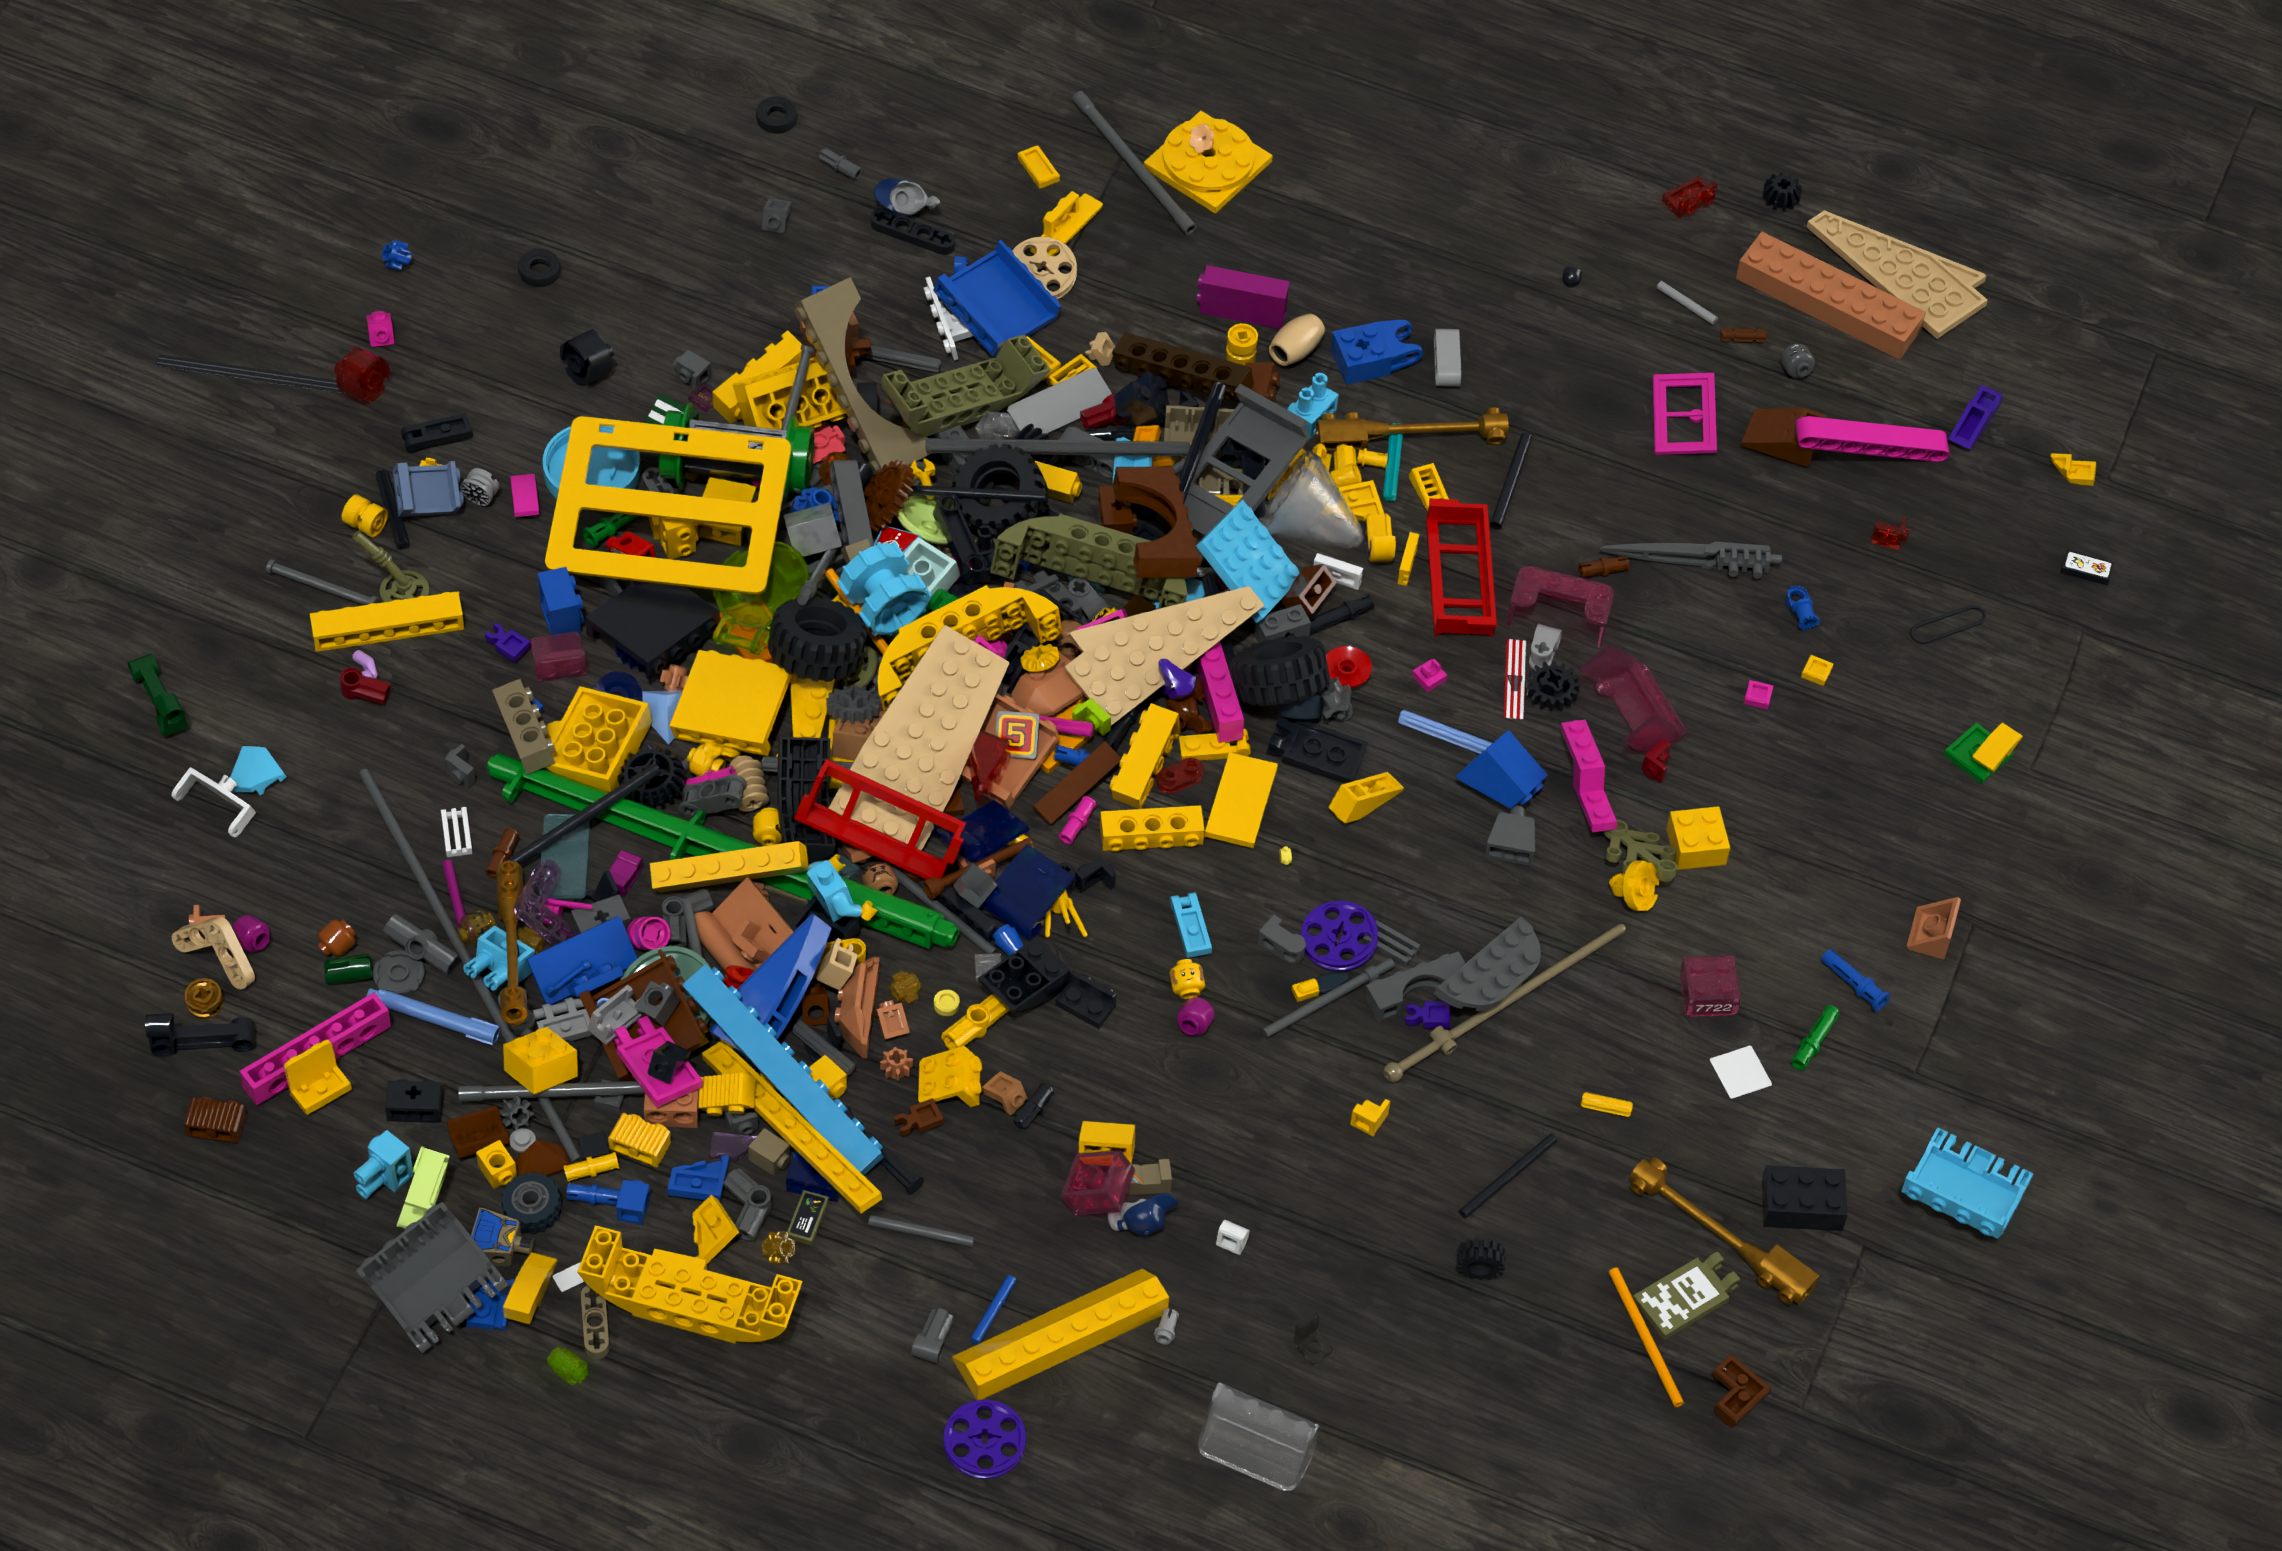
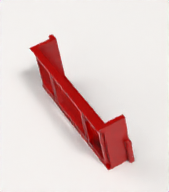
M1430 498L1426 517L1433 634L1434 636L1441 633L1482 634L1492 637L1497 622L1488 506L1486 504H1462L1458 502V499ZM1438 524L1475 525L1477 545L1439 544ZM1440 553L1478 554L1481 599L1443 598ZM1444 607L1482 608V616L1444 615Z
M827 759L816 777L810 794H804L794 817L797 821L925 879L931 877H939L941 879L948 863H954L964 840L960 836L966 822ZM826 775L854 787L842 816L815 802ZM861 791L919 817L908 844L850 819ZM926 821L954 833L943 860L915 848Z

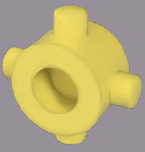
M1287 846L1280 849V863L1288 865L1292 862L1291 849Z

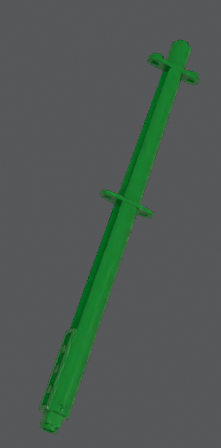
M501 753L491 756L487 763L489 776L506 782L502 791V797L510 803L514 802L521 791L525 789L581 811L609 793L544 769L526 774L520 760ZM623 798L596 816V818L673 847L670 860L682 859L686 853L702 856L759 847L704 827L706 812L703 810H699L690 821ZM808 871L756 879L807 900H811L814 896L808 886L806 874ZM841 877L849 890L853 904L862 906L868 900L873 903L872 908L878 910L869 921L864 920L860 916L861 924L928 949L934 943L946 948L947 946H954L959 935V927H956L955 923L945 920L943 913Z

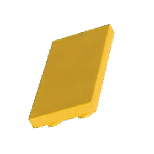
M1229 752L1204 837L1254 848L1278 764Z

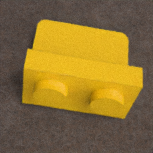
M329 1040L316 1043L307 1051L290 1058L284 1064L290 1095L306 1115L352 1090L351 1083L337 1067L333 1046Z
M961 1046L921 1059L919 1063L918 1101L921 1103L933 1098L937 1102L958 1096L969 1107L980 1105V1093L982 1090L980 1071L982 1070V1063L979 1057L975 1056L965 1046Z

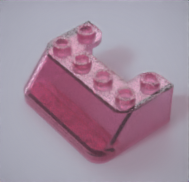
M1534 565L1520 569L1510 600L1506 625L1511 626L1516 607H1530L1534 605L1538 593L1586 604L1584 611L1585 619L1592 624L1601 626L1597 647L1602 648L1616 595L1615 588L1611 584Z

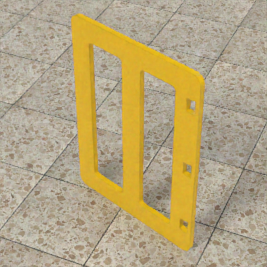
M584 416L577 417L573 420L545 564L549 570L567 567L569 574L755 595L762 594L767 588L792 450L788 440L783 438ZM600 425L614 427L613 433L600 432ZM674 435H689L688 441L674 440ZM749 442L764 443L762 450L750 449ZM594 447H606L763 465L764 469L758 500L755 503L589 485L586 484L592 449ZM586 509L751 528L752 535L747 562L744 567H733L575 549L573 545L581 510Z

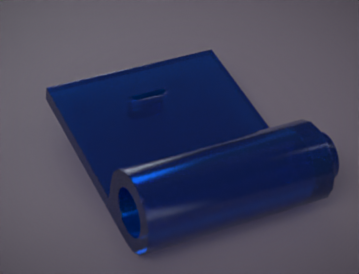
M993 800L961 819L966 824L960 836L964 840L958 853L969 862L975 863L1026 833L1030 828L1026 823ZM933 823V834L949 846L954 833Z
M1026 844L995 881L997 883L996 888L981 906L1004 923L1015 927L1016 931L1024 937L1032 940L1038 935L1044 925V915L1073 882L1075 876L1029 844Z

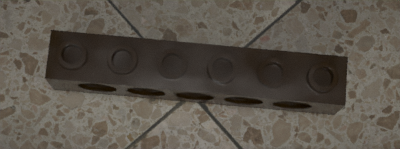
M1127 332L1123 334L1112 351L1115 368L1141 376L1149 371L1157 376H1161L1166 380V383L1199 391L1206 395H1210L1215 382H1220L1226 385L1223 398L1228 401L1240 403L1235 393V389L1239 384L1249 389L1254 385L1251 367Z

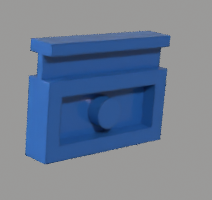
M487 1279L486 1281L496 1292V1295L493 1298L488 1296L483 1290L482 1285L473 1291L474 1295H477L481 1300L483 1306L477 1309L470 1301V1305L475 1312L467 1318V1327L488 1330L497 1328L506 1331L508 1318H504L503 1306L515 1279L506 1280L509 1285L500 1292Z

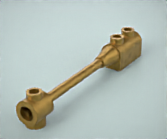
M1496 407L1487 409L1486 414H1482L1480 419L1475 422L1389 425V423L1359 418V414L1355 412L1345 414V419H1335L1334 414L1326 413L1321 416V420L1316 421L1317 444L1325 446L1327 452H1335L1337 446L1342 444L1353 446L1356 451H1359V449L1364 450L1366 448L1368 440L1388 436L1389 434L1479 431L1481 436L1487 439L1488 444L1498 445L1506 441L1509 425L1507 414L1500 413V409Z
M504 861L496 869L498 918L503 919L506 926L508 987L500 994L501 1018L507 1024L515 1026L522 1024L527 1017V994L524 989L518 987L516 931L519 918H525L523 874L520 864L514 861Z
M1652 1157L1649 1161L1643 1159L1632 1171L1629 1180L1632 1182L1630 1187L1636 1194L1642 1195L1646 1192L1652 1196L1661 1193L1737 1249L1739 1254L1756 1271V1274L1759 1275L1757 1277L1758 1283L1765 1289H1769L1771 1286L1780 1291L1778 1296L1785 1304L1790 1305L1794 1301L1800 1305L1815 1290L1820 1275L1776 1244L1770 1252H1767L1748 1242L1742 1241L1666 1185L1667 1167L1658 1158Z

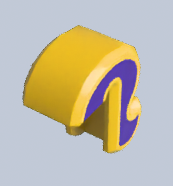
M1368 514L1365 517L1368 559L1371 563L1391 562L1395 557L1396 548L1395 536H1392L1391 517L1388 514Z

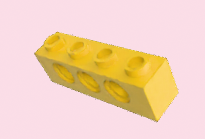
M1201 805L1100 812V834L1103 851L1203 845L1205 830Z

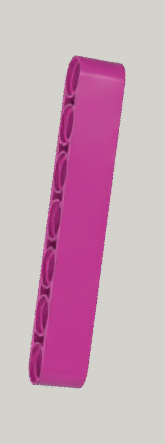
M1811 416L1801 417L1795 422L1798 445L1802 448L1940 462L1950 456L1946 433L1941 430Z

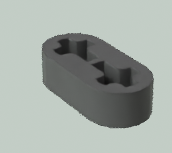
M652 467L643 472L642 481L646 491L674 494L667 478L660 477L659 468ZM650 478L657 480L658 484H655L654 481Z

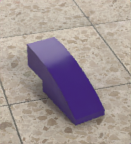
M1981 384L1973 400H1970L1948 441L1970 451L2001 405L2003 394Z

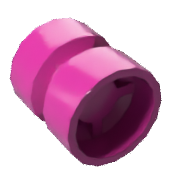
M638 917L629 923L627 934L633 948L637 950H654L664 947L668 943L670 928L666 921L660 917Z

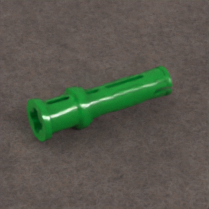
M616 513L610 518L603 517L599 519V523L591 528H584L582 530L583 537L590 547L595 548L600 541L607 537L615 536L616 530L632 522L640 515Z

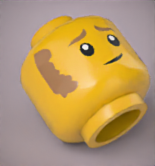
M1183 959L1178 961L1177 965L1170 970L1169 974L1174 994L1179 995L1181 999L1200 996V992L1205 988L1201 965L1192 963L1191 959Z

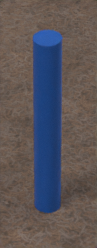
M1007 1275L970 1338L972 1343L980 1344L1016 1283L1015 1277Z

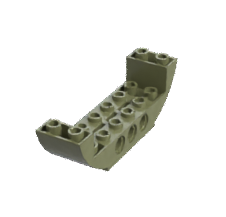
M1025 334L1007 339L996 358L910 382L902 370L894 371L882 376L881 388L913 432L921 434L922 437H926L957 425L963 426L993 417L995 413L1008 407L1028 393L1051 369Z
M1063 514L1028 519L1006 529L997 537L990 573L1014 580L1019 564L1023 560L1160 601L1158 609L1184 603L1188 594L1183 577L1137 578L1133 563L1136 543L1149 542L1150 540Z

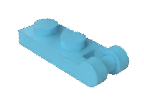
M1188 893L1187 896L1180 898L1178 895L1171 896L1170 906L1175 916L1186 958L1211 954L1212 946L1196 893Z

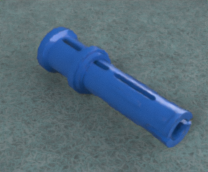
M1829 949L1824 953L1821 961L1855 989L1856 995L1859 998L1863 997L1869 1002L1875 1012L1881 1010L1887 1004L1891 997L1890 993L1887 991L1883 992L1874 984L1875 981L1872 978H1865L1833 949Z

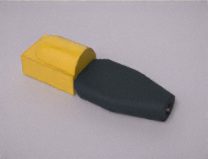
M1346 972L1327 973L1292 985V992L1297 1002L1319 996V994H1326L1349 981Z

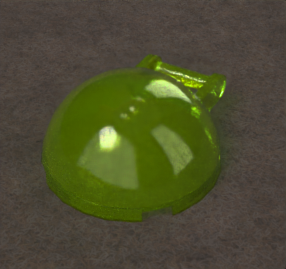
M775 541L767 588L762 594L755 595L713 590V596L716 599L719 610L723 614L713 634L714 643L720 645L727 643L749 649L751 653L756 655L762 652L769 639L772 619L776 609L790 599L795 600L799 597L802 585L810 578L808 566L799 551L786 543ZM737 550L722 565L744 567L749 550L743 553ZM734 624L748 630L757 631L753 640L729 634Z

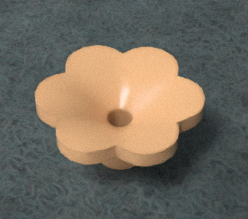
M1206 124L1193 127L1191 130L1192 137L1189 139L1190 146L1195 147L1197 153L1210 150L1214 138L1213 131L1209 130Z

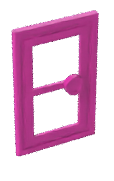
M1714 373L1653 375L1655 455L1717 453ZM1702 386V411L1694 409L1690 412H1667L1666 387ZM1667 417H1689L1693 423L1703 421V442L1668 443Z

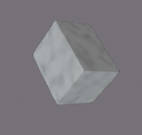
M830 503L784 515L795 559L842 546Z

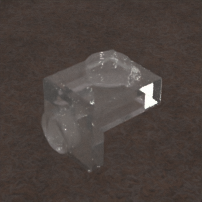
M986 411L975 427L980 439H992L996 435L1014 437L1018 432L1012 417L1008 413Z

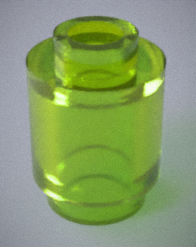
M556 1347L547 1359L550 1370L570 1385L581 1383L588 1374L587 1362L568 1348Z

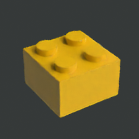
M1720 807L1670 812L1666 829L1670 845L1676 849L1674 860L1678 866L1677 870L1726 865L1730 845Z
M548 1027L540 1028L535 1032L503 1044L504 1071L532 1094H537L578 1076L577 1050Z

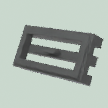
M1377 920L1378 939L1386 943L1387 946L1378 941L1376 950L1407 967L1420 950V944ZM1365 935L1363 943L1369 944L1372 939ZM1393 949H1397L1398 951H1400V952L1404 953L1405 955H1407V957H1405L1404 955L1398 953L1397 951H1395V950H1393Z

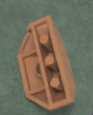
M1060 653L1059 661L1051 668L1041 672L1029 671L1022 675L1011 694V698L1016 702L1015 705L1022 709L1027 707L1039 716H1050L1084 696L1083 692L1063 669L1077 657Z
M872 957L855 967L844 986L838 990V1001L842 1002L841 1007H836L835 1023H839L843 1038L862 1058H867L879 978V957Z

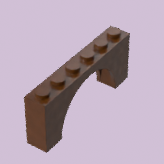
M1116 467L1113 489L1116 500L1146 506L1162 515L1172 527V530L1164 537L1149 542L1136 543L1133 563L1137 578L1196 577L1197 567H1201V553L1197 552V539L1192 536L1193 525L1192 522L1188 521V507H1184V493L1179 490L1180 479L1178 476H1175L1173 467Z

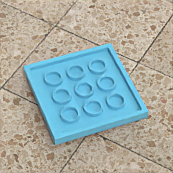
M1244 500L1238 502L1196 545L1230 590L1250 586L1265 606L1251 616L1256 623L1262 620L1285 596L1293 581L1300 574L1296 565L1290 561L1282 547L1275 542L1267 528L1261 524L1254 515L1253 510L1247 506Z

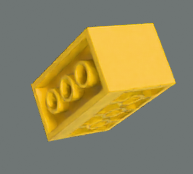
M816 357L810 358L795 413L799 425L814 428L821 426V421L830 420L833 422L843 419L846 413L845 409L843 410L839 406L835 388L829 385L826 377L827 372L824 366L820 365ZM799 362L732 384L745 426L781 430Z

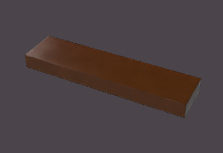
M1104 741L1032 808L1050 826L1121 761V758Z

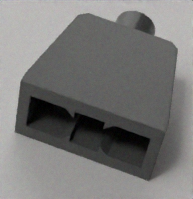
M1515 805L1510 809V814L1504 812L1498 814L1487 840L1485 857L1532 866L1535 852V822L1533 818L1525 817V809L1523 807Z

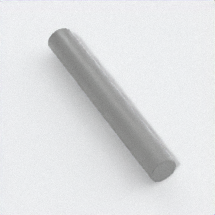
M1660 281L1657 285L1658 290L1710 324L1714 325L1717 322V316L1665 282Z

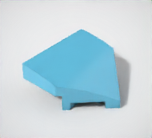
M242 746L230 776L238 785L231 793L253 792L256 790L261 796L264 794L267 786L276 782L277 779L281 782L287 776L265 747Z

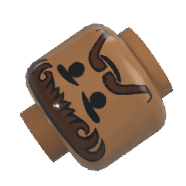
M872 863L862 873L861 879L866 886L891 895L898 888L897 877L888 863Z

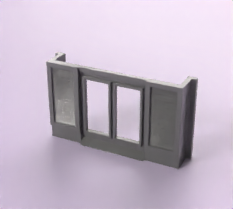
M1239 384L1235 389L1240 403L1203 449L1184 501V507H1188V521L1192 522L1193 533L1202 538L1234 507L1193 483L1208 464L1249 486V489L1238 502L1244 500L1254 513L1310 438L1305 428L1307 424L1305 419L1242 384ZM1228 438L1270 461L1256 480L1214 458Z

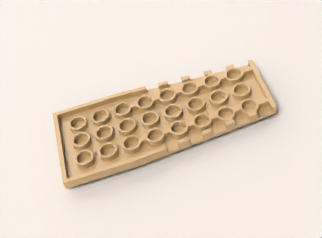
M944 625L860 749L849 770L943 812L956 787L1009 662ZM842 782L828 809L842 816L854 787ZM861 791L850 819L908 844L919 817ZM926 821L915 848L923 849L936 824Z

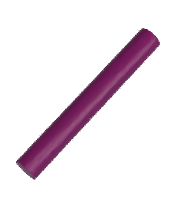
M445 860L442 862L455 917L458 927L464 928L465 925L460 919L463 916L465 917L466 914L453 863L451 860Z

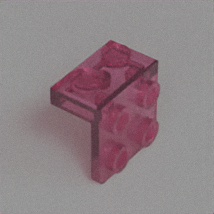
M578 632L531 639L530 644L537 681L587 673L585 651L582 648Z

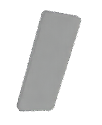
M1091 368L1010 405L1007 413L1019 432L1025 426L1032 423L1034 429L1041 428L1042 434L1046 433L1048 435L1081 420L1080 411L1101 404L1112 393L1098 370Z

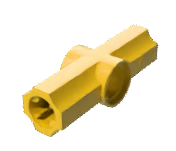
M992 994L980 1004L970 1006L967 1009V1014L944 1031L941 1038L949 1050L965 1046L974 1038L983 1037L987 1032V1028L1009 1010Z

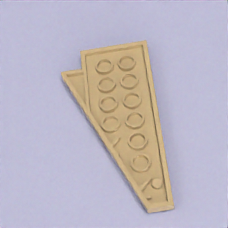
M1825 210L1807 223V228L1878 289L1925 311L1926 315L1922 327L1936 339L1987 305L1988 300L1975 289L1985 282L1986 275L1984 273Z
M1247 586L1075 630L1069 633L1068 636L1082 654L1063 669L1088 700L1092 698L1111 716L1112 726L1165 684L1162 672L1158 666L1160 659H1168L1174 665L1184 670L1265 605L1251 587Z

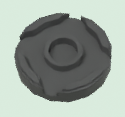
M403 950L390 951L384 954L380 961L379 959L377 960L372 971L374 985L378 990L383 989L405 997L416 993L422 987L425 979L422 961L412 959Z

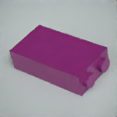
M1207 265L1205 273L1199 276L1198 288L1201 289L1198 291L1196 303L1200 304V314L1281 329L1287 313L1290 281Z

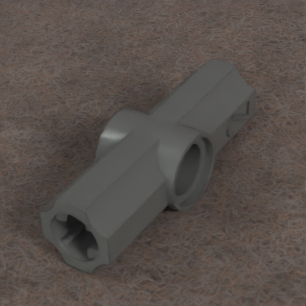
M397 914L390 918L383 929L385 935L405 947L409 957L415 960L422 958L446 975L452 972L460 959L457 953L438 942L434 932L429 929L420 930Z

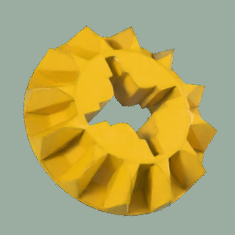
M1040 644L1038 647L1032 646L1031 650L1024 651V655L1020 657L1021 665L1027 671H1045L1059 661L1060 653L1058 648L1053 647L1051 644L1045 646Z

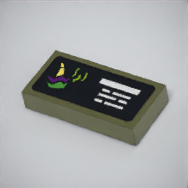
M803 1190L786 1233V1239L812 1246L829 1203V1197Z

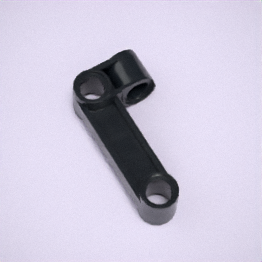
M1229 438L1219 449V461L1230 467H1242V473L1253 480H1256L1264 469V458ZM1243 484V495L1249 489V486ZM1266 497L1254 511V515L1258 519H1261L1266 514Z
M950 492L941 494L934 507L933 517L939 522L960 569L962 581L974 585L1004 578L1003 576L990 573L995 548L979 552L959 507V498Z
M173 1013L145 1015L146 1037L149 1040L151 1053L155 1056H170L176 1050L231 1047L235 1051L246 1052L254 1048V1021L247 1017L233 1019L228 1024L174 1027Z

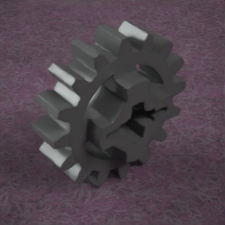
M856 685L850 686V688L843 686V690L836 688L834 693L828 694L826 709L828 715H833L834 720L841 718L842 723L846 720H849L851 724H854L855 721L864 723V719L873 720V716L879 715L881 701L879 694H875L873 689L867 691L865 686L861 689Z

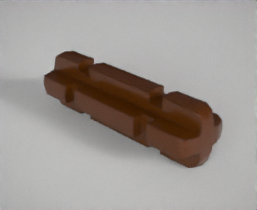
M1723 327L1720 332V339L1724 342H1731V339H1734V342H1753V340H1756L1758 343H1764L1767 338L1766 329L1756 328V331H1753V328H1734V330H1731V328Z

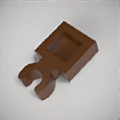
M931 1098L909 1107V1115L903 1113L894 1117V1124H906V1126L900 1128V1136H906L916 1127L919 1133L940 1126L944 1124V1118L934 1099Z

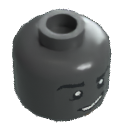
M1792 344L1781 354V364L1792 378L1806 377L1814 369V357L1803 344Z

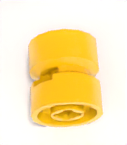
M1240 323L1229 329L1226 347L1227 361L1241 365L1255 362L1258 333L1254 327Z
M358 494L353 495L348 500L342 512V521L353 528H359L361 532L370 537L379 535L388 519L387 509L375 503L371 504L368 499Z

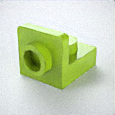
M1092 698L1084 703H1079L1073 709L1072 720L1091 722L1093 730H1097L1103 736L1111 730V716Z

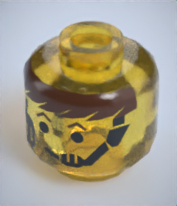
M478 909L461 917V927L457 930L463 943L468 941L471 946L477 947L478 938L494 925L497 927V924L490 912Z

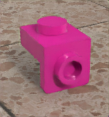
M375 311L371 315H367L370 345L376 347L394 344L390 313Z

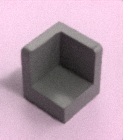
M971 863L953 886L961 897L979 908L996 888L997 883L990 874L976 864Z

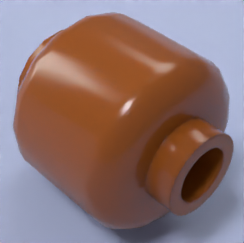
M333 919L318 932L317 936L321 942L317 946L327 957L330 954L335 957H341L355 945L354 936L356 933L343 919L341 921Z

